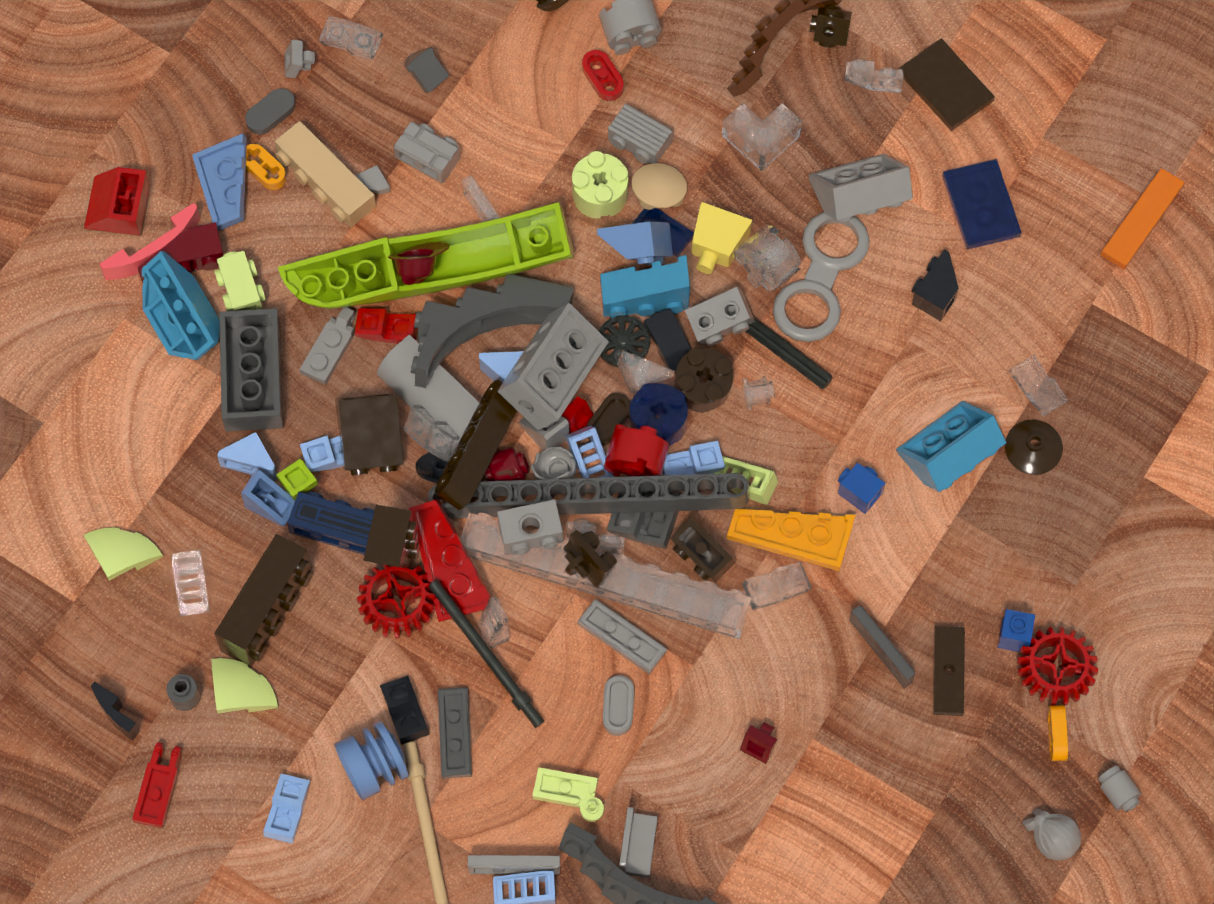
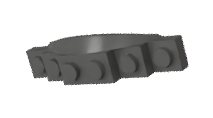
M572 823L569 824L564 832L559 850L583 862L580 872L594 880L602 892L601 895L607 897L613 904H718L705 896L702 901L683 899L642 884L627 875L602 853L595 844L596 836Z

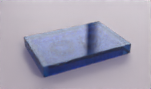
M997 159L943 172L942 177L967 250L1021 237L1022 232Z

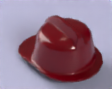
M445 242L423 243L410 247L400 253L389 255L388 258L394 259L396 272L402 278V282L405 285L417 284L433 275L437 255L448 250L450 245Z

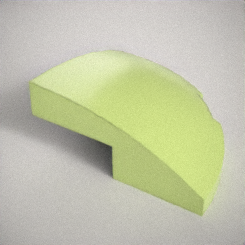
M112 527L97 529L84 534V538L109 581L134 567L138 571L163 557L153 542L137 532L132 533Z
M226 658L211 659L218 714L248 709V712L278 708L275 693L263 675H259L249 668L247 664L237 660Z

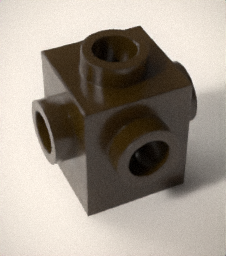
M826 5L824 8L819 7L817 16L812 15L809 32H815L813 41L819 42L820 46L829 48L835 47V45L846 46L852 12L841 11L840 7Z

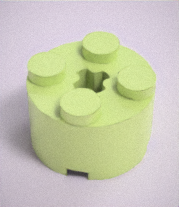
M594 151L576 164L572 173V196L577 209L591 218H601V216L608 215L611 217L623 209L628 196V171L619 159L609 154Z

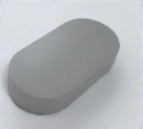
M625 676L611 677L604 687L603 726L609 734L614 736L626 734L631 729L633 723L634 686L631 680Z

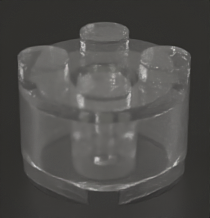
M765 225L734 251L737 261L744 265L748 271V281L755 288L762 286L770 292L775 291L801 269L797 268L801 264V260L794 246L787 238L781 240L776 235L780 231L771 225Z

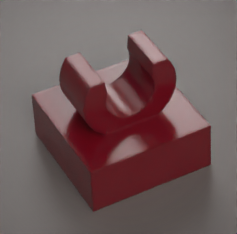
M765 722L760 729L751 725L745 734L740 750L766 764L777 742V739L771 736L775 727Z

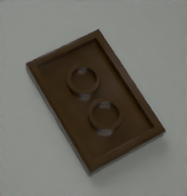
M942 38L905 63L898 70L903 79L950 131H953L995 99V96Z

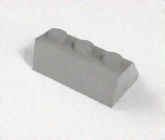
M885 154L809 174V181L824 213L838 222L849 221L853 218L852 216L859 214H874L883 207H898L904 201L913 199L909 167Z

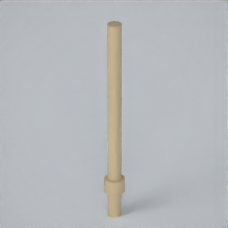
M409 742L404 744L408 763L406 769L409 774L408 781L412 783L436 904H448L423 781L426 777L424 766L420 764L416 742Z

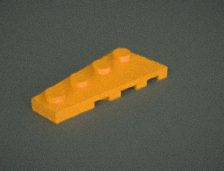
M735 509L726 539L840 572L856 515L831 516V513L810 515L791 511L789 513H774L770 510Z

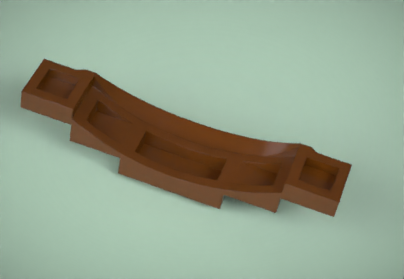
M842 0L780 1L774 7L776 12L771 17L767 15L755 25L757 30L751 35L753 42L744 50L743 53L746 56L739 61L743 69L731 78L734 82L727 90L733 97L744 94L763 76L759 68L764 54L776 34L794 16L801 12L819 9V7L824 8L826 5L835 6Z

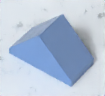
M256 469L241 492L246 509L280 526H285L295 500L262 471Z

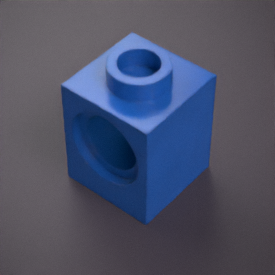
M1006 609L1001 622L997 648L1020 652L1022 646H1030L1035 614Z

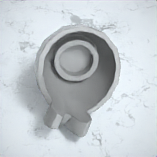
M1041 809L1033 810L1032 813L1035 817L1025 819L1023 825L1027 831H1034L1035 842L1040 852L1048 859L1062 861L1073 857L1081 845V832L1077 823L1065 815L1049 814Z

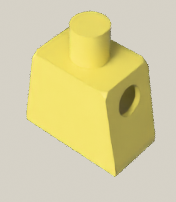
M702 202L691 251L694 256L700 257L696 268L702 273L712 274L716 264L729 267L751 233L752 220Z

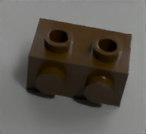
M691 517L670 538L676 544L673 550L684 561L690 558L697 565L693 570L704 581L711 578L716 583L736 563Z

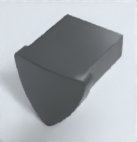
M432 47L409 55L404 62L405 68L412 74L425 93L431 92L449 77V74L433 54L435 51Z

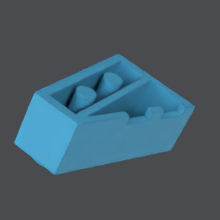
M679 256L678 262L663 266L661 261L652 262V268L636 271L634 266L600 274L603 317L610 316L615 318L616 316L632 314L650 316L668 308L671 309L673 314H678L688 309L690 283L687 256Z

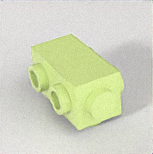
M244 251L229 252L223 255V257L218 258L219 269L214 272L219 287L225 286L227 294L222 295L226 310L262 309L261 301L266 299L261 284L255 285L253 279L254 276H258L253 259L247 261Z

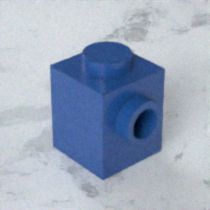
M857 462L852 469L846 468L838 479L840 483L838 494L866 514L883 494L885 482L878 478V474L868 466L863 467Z

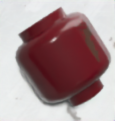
M509 447L495 452L485 473L489 481L526 480L527 473H530V467L523 451Z

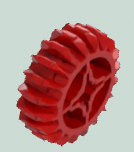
M383 564V570L381 571L377 567H373L372 573L374 577L365 574L364 582L366 584H361L358 587L361 595L357 596V603L361 605L358 610L360 615H365L364 623L366 625L373 623L372 631L375 633L383 628L382 634L385 638L389 636L390 631H394L396 639L400 638L401 631H405L407 637H410L412 635L411 628L413 627L421 632L422 625L420 621L429 624L431 620L428 614L435 613L433 600L437 599L428 587L431 584L427 580L428 573L421 575L422 568L419 565L411 570V566L408 569L395 566L389 567V565ZM396 580L407 581L415 587H412V585L401 586ZM387 583V591L379 595V599L373 600L377 590ZM393 589L395 590L396 595L402 600L400 601L401 609L399 608L398 603H396V601L392 598L394 597ZM421 598L418 607L411 614L407 615V607L415 603V599ZM379 611L383 613L393 612L398 618L386 617L379 613Z
M1051 626L1048 627L1046 635L1041 630H1038L1035 634L1036 639L1032 637L1030 646H1022L1020 649V653L1023 656L1017 659V664L1022 666L1018 669V676L1025 677L1021 683L1023 687L1032 686L1029 691L1030 696L1035 695L1037 692L1041 694L1039 698L1040 703H1043L1046 697L1051 698V705H1056L1057 700L1060 699L1061 703L1066 706L1069 703V697L1074 702H1078L1080 694L1086 696L1089 693L1088 686H1094L1096 680L1093 676L1097 675L1098 668L1093 665L1097 663L1098 658L1097 656L1090 655L1094 649L1093 645L1083 646L1086 641L1085 636L1080 637L1078 640L1074 638L1076 635L1075 629L1071 630L1069 635L1064 634L1065 629L1063 626L1059 627L1058 633H1055ZM1055 646L1053 654L1042 655V658L1034 657L1042 649ZM1066 649L1070 651L1077 658V660L1070 658L1066 654ZM1057 656H1058L1059 667L1062 668V669L1060 670L1058 676H1057L1056 665L1054 664V662H1055L1056 659H1057ZM1036 669H1038L1039 673L1047 675L1050 683L1043 680ZM1080 675V678L1074 683L1060 686L1062 678Z

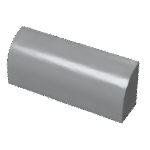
M408 335L383 359L378 368L377 375L434 432L455 450L479 402L441 365L433 372L426 388L415 386V374L411 373V365L414 356L419 357L420 352H418L419 343Z

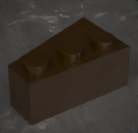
M376 504L363 561L410 569L412 559L417 560L420 549V542H418L419 533L416 532L417 522L413 521L412 511Z

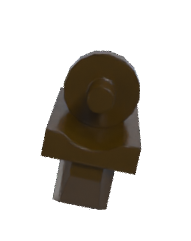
M578 530L572 532L569 536L570 540L563 548L567 553L564 557L569 562L565 571L569 576L578 572L583 579L587 577L598 588L603 585L608 574L615 568L617 559L611 552H606L601 556L598 555L595 549L600 542L593 531L583 534Z

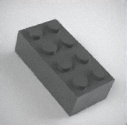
M277 308L219 312L221 410L225 432L283 428L281 330Z

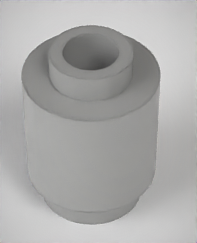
M1114 766L1098 778L1101 783V790L1116 811L1123 809L1126 813L1140 803L1138 798L1142 793L1125 770L1121 771L1118 766Z

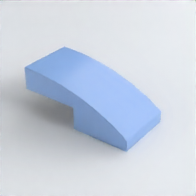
M327 435L300 444L305 464L310 472L335 469L343 466L340 436L329 439Z
M718 441L693 445L689 447L688 451L668 454L663 468V475L714 474L724 470L725 465Z
M280 774L272 797V807L263 830L264 837L293 844L307 798L310 780Z

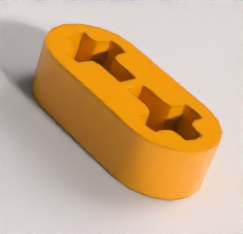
M249 144L246 146V170L265 188L269 190L282 188L286 182L284 167L259 144ZM258 155L261 164H258L255 160L250 161L249 156L256 157ZM268 169L272 174L278 172V179L273 177L269 179L266 170Z
M1049 705L1047 719L1050 760L1067 761L1066 709L1064 705Z

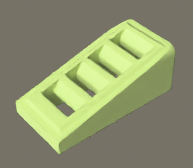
M722 456L725 469L714 474L727 473L730 467L733 469L731 473H743L748 482L753 477L754 480L751 486H749V499L767 505L778 484L775 472ZM733 488L730 491L739 494L743 490L740 488Z

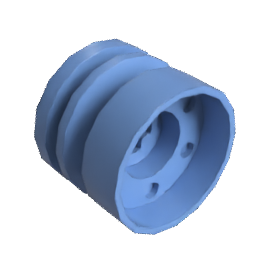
M380 720L373 724L378 737L374 738L366 727L362 729L365 740L364 744L360 745L352 735L334 743L339 759L362 801L380 792L378 777L383 776L390 786L395 784L391 773L392 770H395L401 780L409 777L405 757L397 740Z

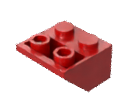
M117 167L94 176L84 229L140 236L150 190L147 171Z

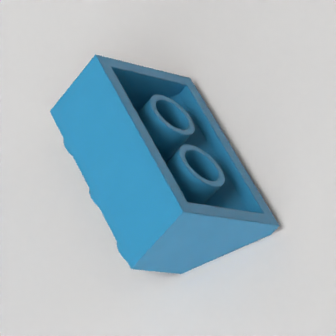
M962 401L898 447L896 451L924 485L940 492L949 488L955 480L965 473L971 472L985 458L994 455L1000 447L1006 444V441L994 415Z

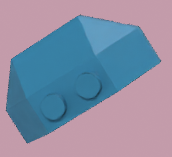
M160 251L142 268V277H144L142 287L143 311L169 355L199 360L218 343L220 320L196 278L167 253Z

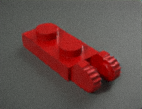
M157 742L151 761L147 763L132 820L134 823L163 829L179 772L178 767L182 755V747H174L171 752L169 766L160 765L164 754V743Z

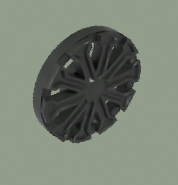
M625 315L616 316L604 322L598 330L610 342L600 355L607 364L617 368H629L639 364L647 356L650 347L649 333L641 321ZM618 323L619 331L613 326V324ZM624 323H630L625 331ZM636 327L640 329V331L632 333ZM608 330L612 335L604 334V331ZM644 337L645 341H638L637 339ZM634 347L641 348L643 351L638 352ZM613 349V352L611 353V355H608V356H607V355L605 354L607 351ZM630 353L634 357V360L630 361L628 359L627 354ZM618 354L622 355L621 361H616Z

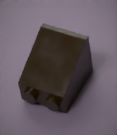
M396 394L335 399L343 469L345 471L350 470L351 475L368 474V468L379 467L380 472L397 471V465H404Z

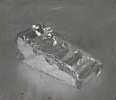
M193 550L171 554L180 616L210 612L201 551ZM196 564V565H194V566H188V567H182V568H180V566H187V565ZM198 574L197 578L185 580L181 578V576ZM200 586V590L183 592V588ZM199 597L202 599V602L185 604L187 599Z
M496 596L489 599L478 622V628L489 648L509 641L510 638L509 620Z

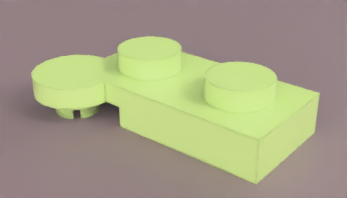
M538 767L532 796L534 800L578 807L582 817L589 822L599 820L604 813L602 801L595 797L598 778Z

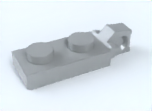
M343 307L337 320L331 317L299 369L300 374L324 385L328 383L353 339L354 328L351 325L355 319V311Z

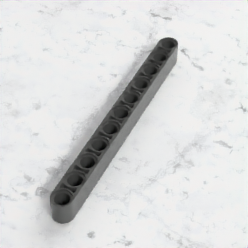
M738 473L486 481L479 483L473 495L478 497L476 502L468 503L461 510H457L448 502L442 504L449 519L497 517L498 511L554 500L555 495L565 494L566 497L564 499L555 500L559 515L739 509L746 506L749 502L750 494L747 479ZM436 485L429 490V502L441 499L435 493ZM733 488H740L743 490L741 493L736 495L729 493V491ZM703 489L713 490L710 495L700 494V491ZM674 490H682L684 492L677 497L670 495ZM645 491L654 492V494L651 497L646 498L641 496V494ZM615 492L625 493L623 497L618 499L611 497ZM586 493L596 494L592 499L582 498ZM502 495L508 497L504 502L495 501L497 497ZM528 495L537 496L533 501L524 500Z

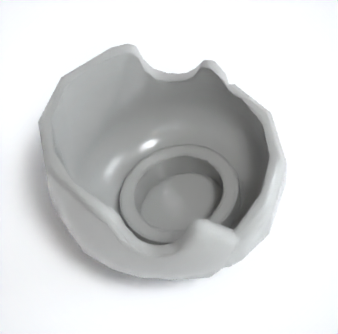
M561 446L549 447L541 453H537L534 464L531 465V470L537 480L573 479L577 469V462L573 454Z

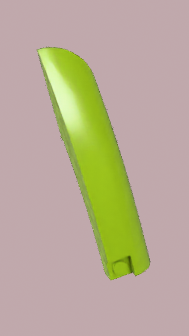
M557 202L478 224L389 239L384 237L279 266L278 270L286 287L298 299L315 307L331 309L403 299L485 282L574 258V251L563 209L560 203ZM445 242L450 245L448 250L437 255L433 275L417 284L405 285L402 282V278L396 272L394 259L388 258L389 255L400 253L410 247L423 243Z

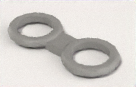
M822 212L812 218L805 227L802 242L805 253L812 261L804 280L792 282L781 289L773 305L775 322L785 335L798 341H818L831 334L838 325L841 309L838 298L831 290L839 271L851 269L861 263L868 253L870 243L867 228L859 218L852 216L853 218L849 221L838 222ZM826 224H844L856 234L858 246L847 257L831 258L818 250L815 245L814 235L819 228ZM796 294H815L827 304L829 317L824 324L817 328H799L793 325L786 317L785 304Z

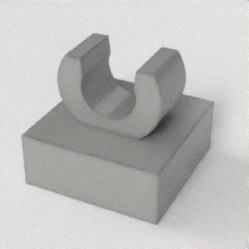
M291 40L285 51V77L296 78L300 70H311V64L315 63V53L303 51V41Z

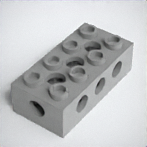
M568 302L548 314L497 392L537 430H540L559 420L609 341Z

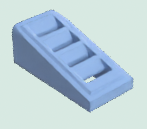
M587 426L565 435L582 478H589V475L601 470L604 471L605 475L597 478L613 477L604 468L606 455L595 427ZM590 437V442L577 446L576 442ZM592 448L595 449V453L582 458L580 453ZM599 459L600 464L586 469L585 464Z
M554 870L493 877L494 904H555ZM533 882V896H527V883ZM539 882H545L546 894L539 895ZM514 883H521V897L515 898ZM502 884H508L509 899H503Z

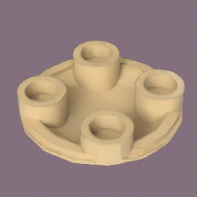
M651 163L642 166L635 172L632 178V190L640 200V206L644 209L678 207L682 205L687 193V182L683 175L674 167L661 163Z

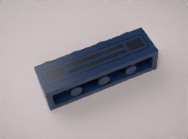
M298 492L287 525L291 534L364 555L374 510L370 508L360 510L343 500H335V502L326 500L322 495L315 492H307V494Z

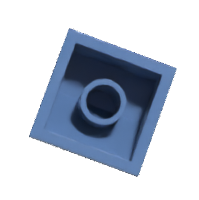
M650 221L597 229L598 236L626 259L637 260L638 265H652V262L657 261L664 263L665 257L673 256L670 225L668 222Z

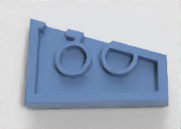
M244 134L235 136L192 155L212 222H216L218 231L244 221L247 137Z

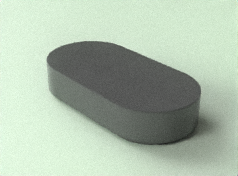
M276 89L250 108L245 116L249 131L257 135L266 134L292 114L295 109L293 94L286 89Z

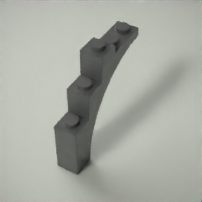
M510 274L506 275L504 284H498L496 293L466 287L463 298L458 297L456 307L426 301L423 311L417 312L414 328H418V352H420L419 357L414 356L411 365V373L415 374V386L426 388L433 372L444 358L461 344L480 334L498 328L521 324H542L549 313L568 302L572 305L574 288Z

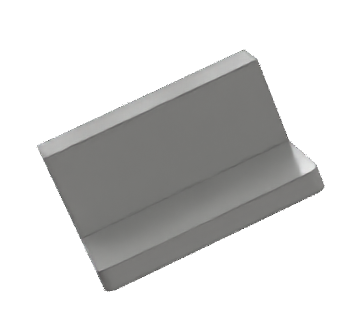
M633 807L627 808L619 868L629 876L649 878L658 817L635 814Z

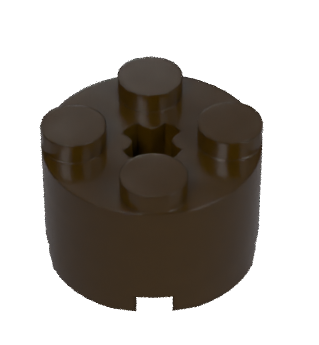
M711 348L691 349L679 361L673 381L674 391L681 404L689 410L700 413L708 412L724 404L729 396L734 379L732 363L717 350ZM701 377L707 378L705 384L700 383Z

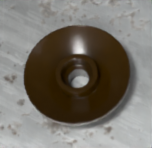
M1026 420L1016 424L1009 431L1005 440V453L1009 462L1017 470L1030 475H1040L1051 471L1059 463L1063 453V444L1058 432L1051 425L1039 420ZM1037 440L1040 446L1034 447L1030 444V441Z

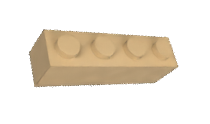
M301 121L274 141L277 160L284 167L289 166L294 171L296 179L302 185L307 184L313 190L314 197L321 204L326 203L331 208L333 216L340 223L344 221L352 228L376 208L374 194Z

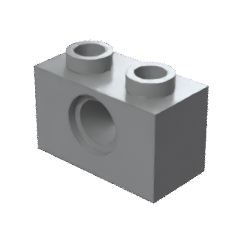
M555 500L497 512L505 554L522 555L529 552V549L538 547L551 549L558 546V543L563 542V530ZM530 525L536 526L539 529L534 534H528L523 531L525 527Z

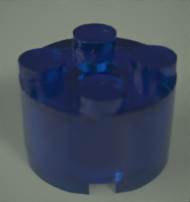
M644 384L631 400L629 427L640 429L641 426H649L656 429L657 436L667 441L669 446L679 442L687 428L688 406L684 394L667 384Z

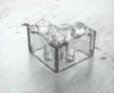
M742 103L723 120L722 136L757 168L763 171L801 136L802 120L783 103L764 120L760 119Z

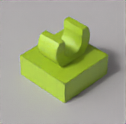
M301 458L276 474L277 479L293 500L296 499L298 492L306 493L318 485L316 478Z

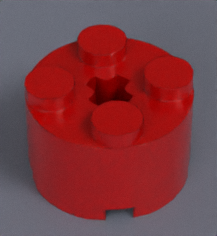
M615 425L605 458L604 468L615 477H619L620 473L629 477L661 476L669 450V443L657 436V430L652 427L641 426L640 429H634L625 425Z

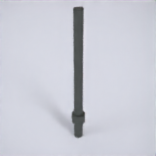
M439 580L433 581L428 587L513 698L511 701L518 711H523L535 728L539 727L545 721L531 704L533 701L526 691L522 692Z

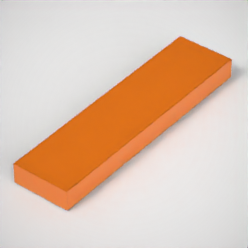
M1160 168L1101 252V256L1125 270L1181 191L1185 182Z

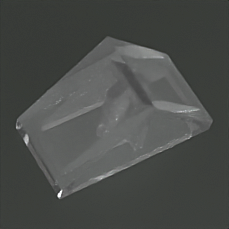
M623 350L616 351L614 355L630 393H638L673 377L675 373L674 370Z

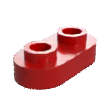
M600 50L587 52L582 59V71L598 96L606 101H614L620 98L624 91V81L608 55ZM594 65L600 66V68L597 70H594L591 67ZM611 86L614 90L607 91L605 88Z

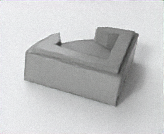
M377 165L355 175L372 193L385 194L390 192V187Z

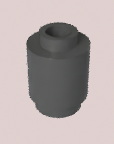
M178 674L169 680L166 690L173 707L180 711H189L196 707L200 699V693L194 679L186 674Z

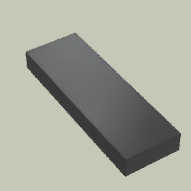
M860 605L852 610L849 621L905 689L912 684L915 671Z
M468 688L438 689L442 779L472 777Z

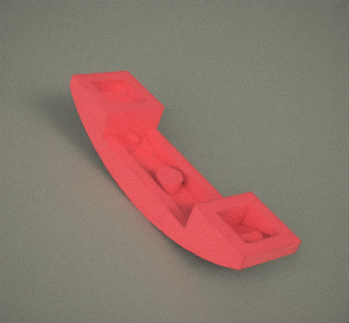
M195 203L171 217L172 230L130 257L124 249H121L101 262L99 266L103 277L106 280H114L139 274L138 267L188 228L197 227L200 216Z

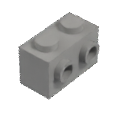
M738 287L685 310L697 341L702 345H716L724 340L723 336L731 332L734 335L745 332L750 328L749 324L755 322L745 296Z

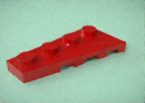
M433 500L409 507V510L412 511L413 521L417 522L416 532L419 533V550L425 573H428V583L438 579L464 615L496 607L492 596L440 500ZM438 599L433 600L438 622L452 619Z

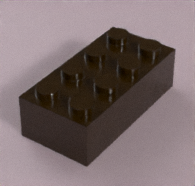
M278 534L274 536L214 633L222 653L247 664L250 668H252L255 661L259 662L263 658L267 650L266 643L271 636L275 637L278 634L283 623L281 619L285 612H290L294 608L298 596H296L301 587H306L312 578L313 572L311 571L308 551L305 548Z

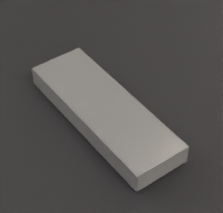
M596 599L578 620L580 627L649 675L667 653V649Z
M468 855V872L470 874H520L554 870V875L560 874V856Z

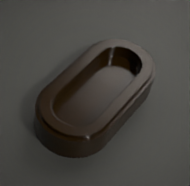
M620 393L609 395L587 423V426L595 427L602 446L610 443L615 425H624L631 415L630 400Z

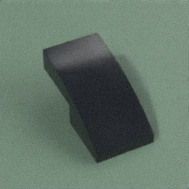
M668 308L645 319L644 325L658 347V354L670 375H673L676 372L679 361L691 348L671 309Z
M405 676L380 685L401 745L428 736L429 731L409 677Z
M94 681L91 688L103 712L118 730L133 741L140 732L136 722L119 712L123 705L118 696Z

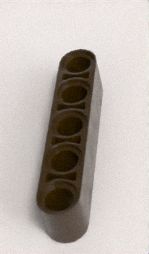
M500 379L495 380L485 391L435 487V493L457 510L463 509L470 502L517 411L497 392L503 383Z

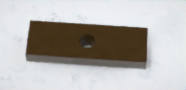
M935 626L933 715L963 716L965 627ZM950 669L953 674L947 675L944 670Z

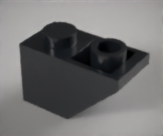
M946 250L941 253L939 258L936 256L932 258L926 269L928 274L924 280L919 278L911 290L914 294L912 305L940 322L955 302L959 289L951 257Z

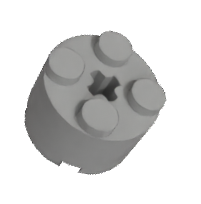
M616 0L611 3L612 9L606 12L605 8L600 11L599 18L608 45L615 51L616 55L628 53L631 47L641 45L643 48H648L657 43L656 37L661 33L662 28L652 0Z

